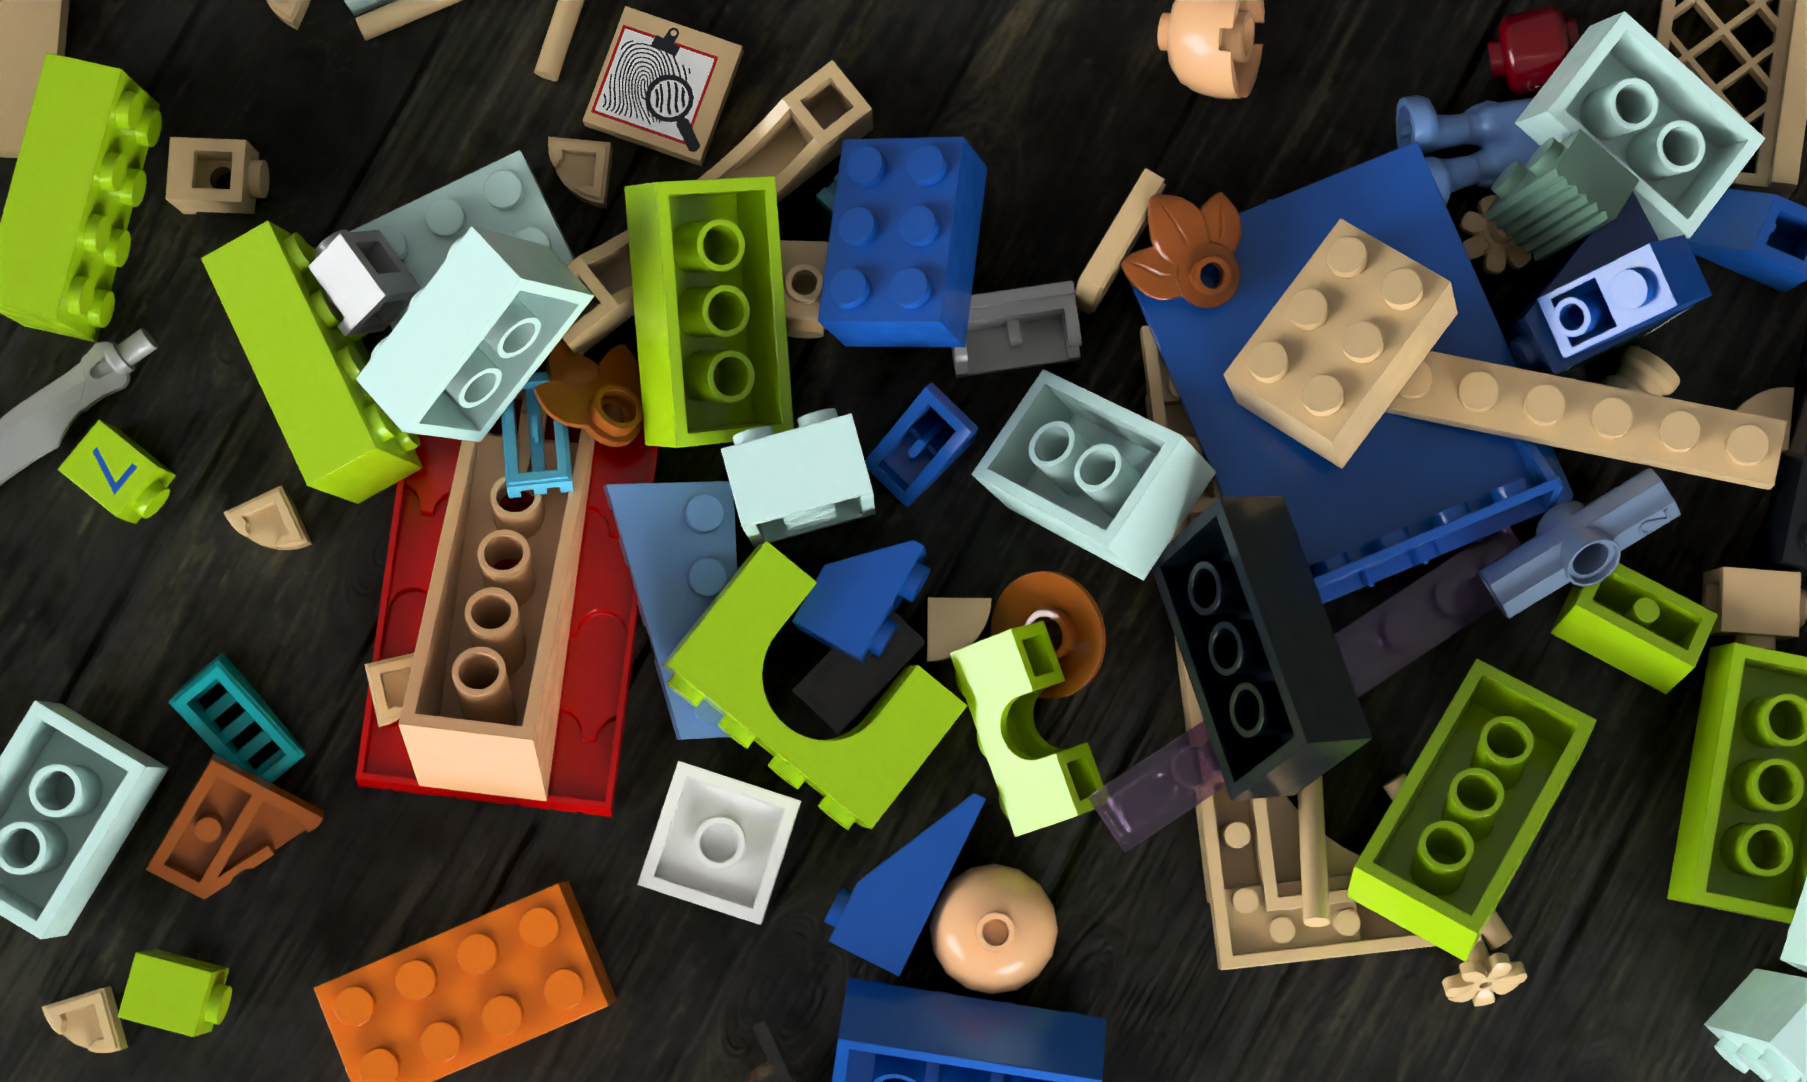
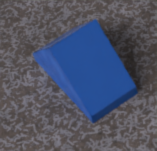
M931 382L923 389L865 460L866 467L908 508L976 440L978 427Z

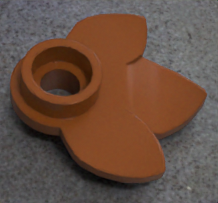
M1222 192L1211 196L1200 209L1182 197L1163 194L1151 196L1148 204V226L1153 246L1133 252L1121 260L1120 266L1125 276L1144 295L1155 300H1168L1182 296L1188 303L1200 308H1215L1228 302L1236 293L1240 283V267L1234 253L1242 235V225L1235 206ZM1208 263L1213 264L1219 273L1217 283L1211 288L1206 287L1200 278L1202 268Z
M559 341L547 356L546 370L550 381L536 386L533 391L541 407L559 423L565 426L585 429L593 439L604 445L621 447L631 443L641 431L643 424V411L640 402L639 363L625 344L617 345L597 364L578 351L573 353L567 344Z

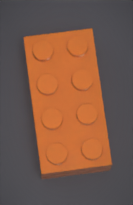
M569 881L555 884L314 987L350 1082H433L608 1007L617 1001Z

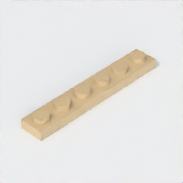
M1430 351L1384 412L1770 490L1775 484L1787 425L1785 420Z

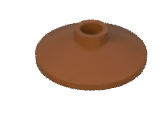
M1037 571L1023 575L1010 583L996 602L991 620V637L1009 629L1044 620L1065 681L1046 688L1038 697L1058 699L1075 694L1093 680L1104 658L1106 632L1100 609L1091 594L1079 582L1065 574L1054 571ZM1056 622L1062 630V642L1057 639L1054 633Z

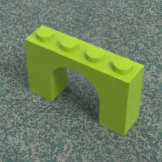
M766 541L754 549L662 663L661 666L672 674V677L666 684L696 708L703 700L723 715L717 724L718 727L743 747L748 749L753 741H755L774 756L769 762L768 767L791 786L799 789L805 781L824 798L818 807L839 825L849 830L855 822L861 827L872 829L968 705L919 665H911L903 668L866 717L850 731L831 739L816 740L802 736L787 727L773 712L766 698L762 678L764 658L772 639L817 582Z

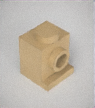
M170 137L165 199L183 214H196V212L255 214L256 198H266L268 194V164L265 160H258L259 152L247 140ZM231 173L230 189H217L218 179L223 174Z

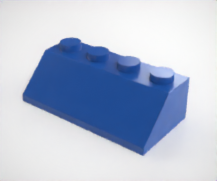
M848 978L832 1082H1102L1106 1018L1017 1005L1011 1002H998L953 995L948 992H934L896 986L879 981L871 982Z

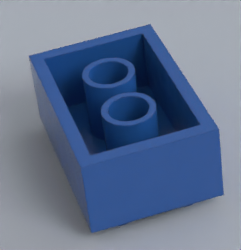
M964 137L843 139L818 322L846 347L965 348L987 166Z

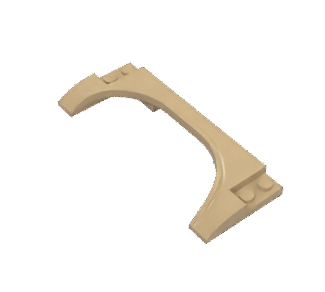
M1142 326L1140 329V339L1147 388L1145 396L1147 419L1182 435L1205 459L1149 326ZM1214 478L1211 479L1170 542L1218 497H1221ZM1175 638L1207 903H1210L1218 969L1229 970L1436 946L1346 896L1354 866L1360 856L1342 847L1327 836L1326 854L1330 924L1323 927L1304 925L1298 809L1287 796L1231 801ZM1482 935L1479 937L1478 941H1482Z

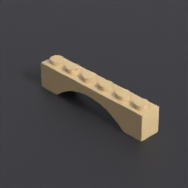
M831 60L783 97L735 148L697 180L775 176L777 203H779L841 154L843 139H861L873 130L872 108L836 63ZM628 230L602 245L579 255L566 265L594 295L562 337L573 353L578 351L583 355L635 314Z

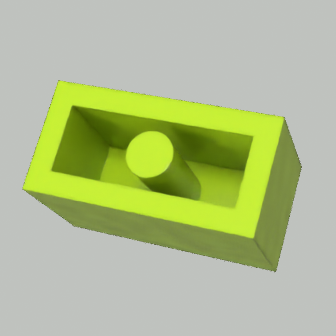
M1618 563L1614 571L1601 582L1582 587L1573 584L1550 633L1667 694L1695 668L1718 614Z

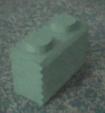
M1578 129L1574 135L1571 134L1561 142L1557 141L1554 137L1549 138L1535 151L1525 166L1519 161L1510 164L1496 179L1491 188V191L1497 196L1486 211L1487 221H1495L1497 229H1505L1506 238L1514 237L1516 246L1524 245L1525 254L1533 253L1535 262L1544 261L1616 219L1638 184L1639 179L1581 129Z

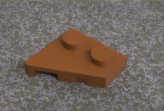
M213 753L149 860L146 870L205 900L230 884L232 878L243 870L253 869L275 855L277 848L305 830L309 833L317 828L324 818V811Z

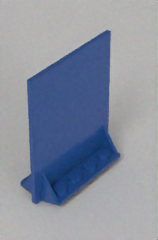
M1418 141L1276 199H1268L1264 204L1239 213L1242 235L1234 256L1240 267V283L1234 296L1219 307H1196L1188 303L1182 296L1168 300H1155L1144 295L1130 282L1205 460L1216 471L1213 478L1221 497H1284L1323 604L1367 585L1373 587L1375 582L1420 563L1426 565L1430 559L1473 541L1481 542L1483 537L1550 510L1555 505L1573 499V492L1552 446L1389 413H1383L1352 457L1341 469L1237 404L1223 375L1340 218L1451 281L1458 314L1430 351L1517 368ZM1211 263L1206 264L1200 273L1201 281L1206 287H1213L1219 278L1217 268Z

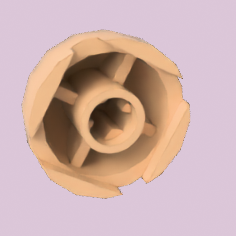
M1175 0L1171 13L1164 12L1160 17L1157 39L1159 49L1168 52L1169 64L1180 83L1201 95L1229 100L1241 99V97L1247 98L1256 81L1261 61L1263 44H1254L1255 23H1264V0Z
M995 863L969 868L949 880L933 906L929 922L933 953L946 974L967 989L991 995L1016 991L1037 978L1053 956L1058 934L1054 905L1042 886L1019 869Z

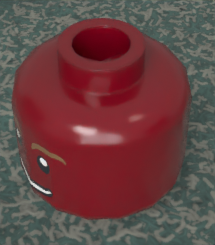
M1556 6L1504 17L1499 25L1500 39L1487 42L1493 79L1506 77L1509 89L1516 95L1539 92L1580 39L1576 18L1566 19L1561 9Z

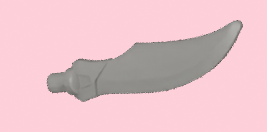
M144 328L139 329L119 344L115 342L95 343L88 353L82 357L81 362L74 368L15 406L0 418V486L36 460L57 449L70 426L83 411L86 412L102 399L127 387L130 382V373L135 370L134 364L158 348L152 336Z

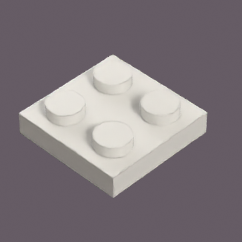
M678 761L637 885L761 925L802 801Z

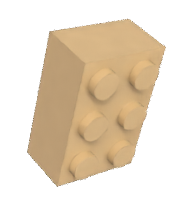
M1340 218L1223 374L1236 403L1343 469L1458 314L1451 281Z

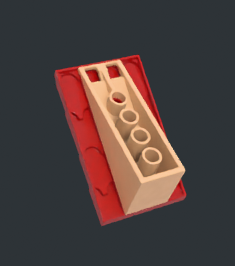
M523 389L515 397L520 473L532 472L526 389ZM541 407L546 470H556L557 457L554 419ZM501 416L481 442L418 434L420 446L415 448V451L423 468L397 482L372 662L414 653L400 719L383 727L378 726L370 686H368L356 771V781L359 787L382 790L392 789L399 792L449 798L456 797L457 799L506 805L516 804L523 807L573 813L582 812L583 814L612 817L626 721L625 714L636 643L639 608L628 564H625L618 539L620 537L612 509H609L603 486L606 484L656 483L661 447L645 445L644 423L637 437L628 445L621 447L604 445L593 439L585 429L568 426L574 491L561 493L560 487L547 488L548 494L535 495L534 490L521 491L522 497L509 498L506 488Z

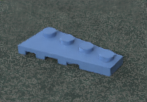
M730 482L606 484L603 486L609 509H612L620 537L618 539L625 564H628L638 598L637 605L643 625L646 626L654 652V663L677 740L730 737L717 725L723 715L704 700L697 708L685 701L666 684L672 677V674L661 666L737 572L735 508Z

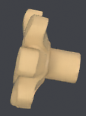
M1490 195L1481 199L1477 206L1478 213L1473 211L1466 212L1459 224L1462 232L1472 235L1471 238L1463 242L1470 261L1484 256L1482 268L1485 273L1499 275L1503 272L1506 261L1512 269L1519 270L1532 258L1531 253L1525 254L1524 245L1516 246L1514 237L1506 238L1505 229H1497L1495 221H1487L1486 211L1497 195Z
M1482 939V941H1477L1467 961L1459 965L1460 973L1446 977L1442 984L1448 1000L1463 1003L1472 999L1474 1007L1494 1003V991L1500 995L1512 991L1519 983L1527 979V973L1521 961L1510 962L1509 956L1506 953H1493L1489 956L1485 941Z

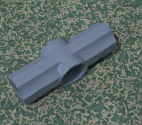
M1652 468L1645 469L1586 506L1578 501H1565L1555 505L1538 522L1535 537L1477 572L1496 605L1506 618H1511L1569 582L1582 587L1591 586L1603 581L1617 567L1623 549L1680 516L1681 513L1676 501L1667 490L1661 478Z

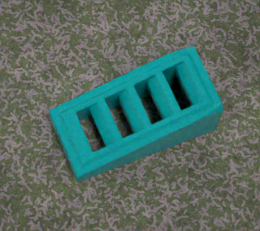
M223 652L177 689L168 701L218 756L270 783L274 782L306 754L305 750ZM220 682L227 691L205 709L198 699ZM238 702L245 710L221 729L215 719L234 703ZM256 721L262 730L238 749L231 740ZM273 740L280 749L254 770L247 760Z

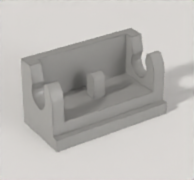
M1073 280L972 295L965 348L951 347L956 378L1080 360L1079 346L1082 345Z

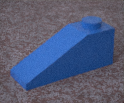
M972 793L859 879L853 892L841 887L824 920L825 923L835 927L829 942L900 976L986 798Z

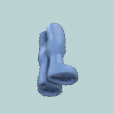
M1420 95L1402 97L1399 99L1396 111L1398 148L1418 141L1423 155L1464 144L1476 145L1480 148L1479 151L1463 157L1449 159L1434 156L1425 157L1444 203L1447 205L1451 193L1476 184L1479 187L1492 188L1496 179L1510 164L1519 161L1525 166L1540 145L1518 127L1515 122L1533 98L1499 103L1486 100L1483 103L1470 107L1461 114L1438 115L1429 98Z

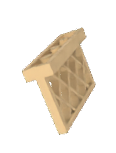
M1662 0L1656 40L1668 51L1670 48L1679 61L1741 117L1743 116L1723 94V91L1749 73L1765 92L1764 104L1744 118L1752 125L1762 117L1760 134L1766 138L1756 151L1754 173L1740 172L1728 188L1777 194L1789 199L1798 185L1807 120V0H1778L1776 15L1768 7L1775 0H1746L1750 6L1726 24L1720 20L1704 0H1684L1676 7V0ZM1694 7L1714 33L1688 51L1672 32V24L1675 19ZM1755 14H1758L1774 34L1772 44L1752 58L1731 32ZM1721 40L1742 66L1718 84H1715L1695 58ZM1770 58L1767 76L1759 65Z

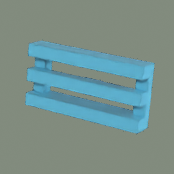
M547 371L535 372L521 389H526L532 472L520 473L515 398L501 415L506 488L509 498L522 497L521 491L534 490L535 495L548 494L547 488L560 487L561 493L574 491L568 426L559 423L555 419L554 432L557 469L546 470L541 405L533 391L536 386L550 381Z

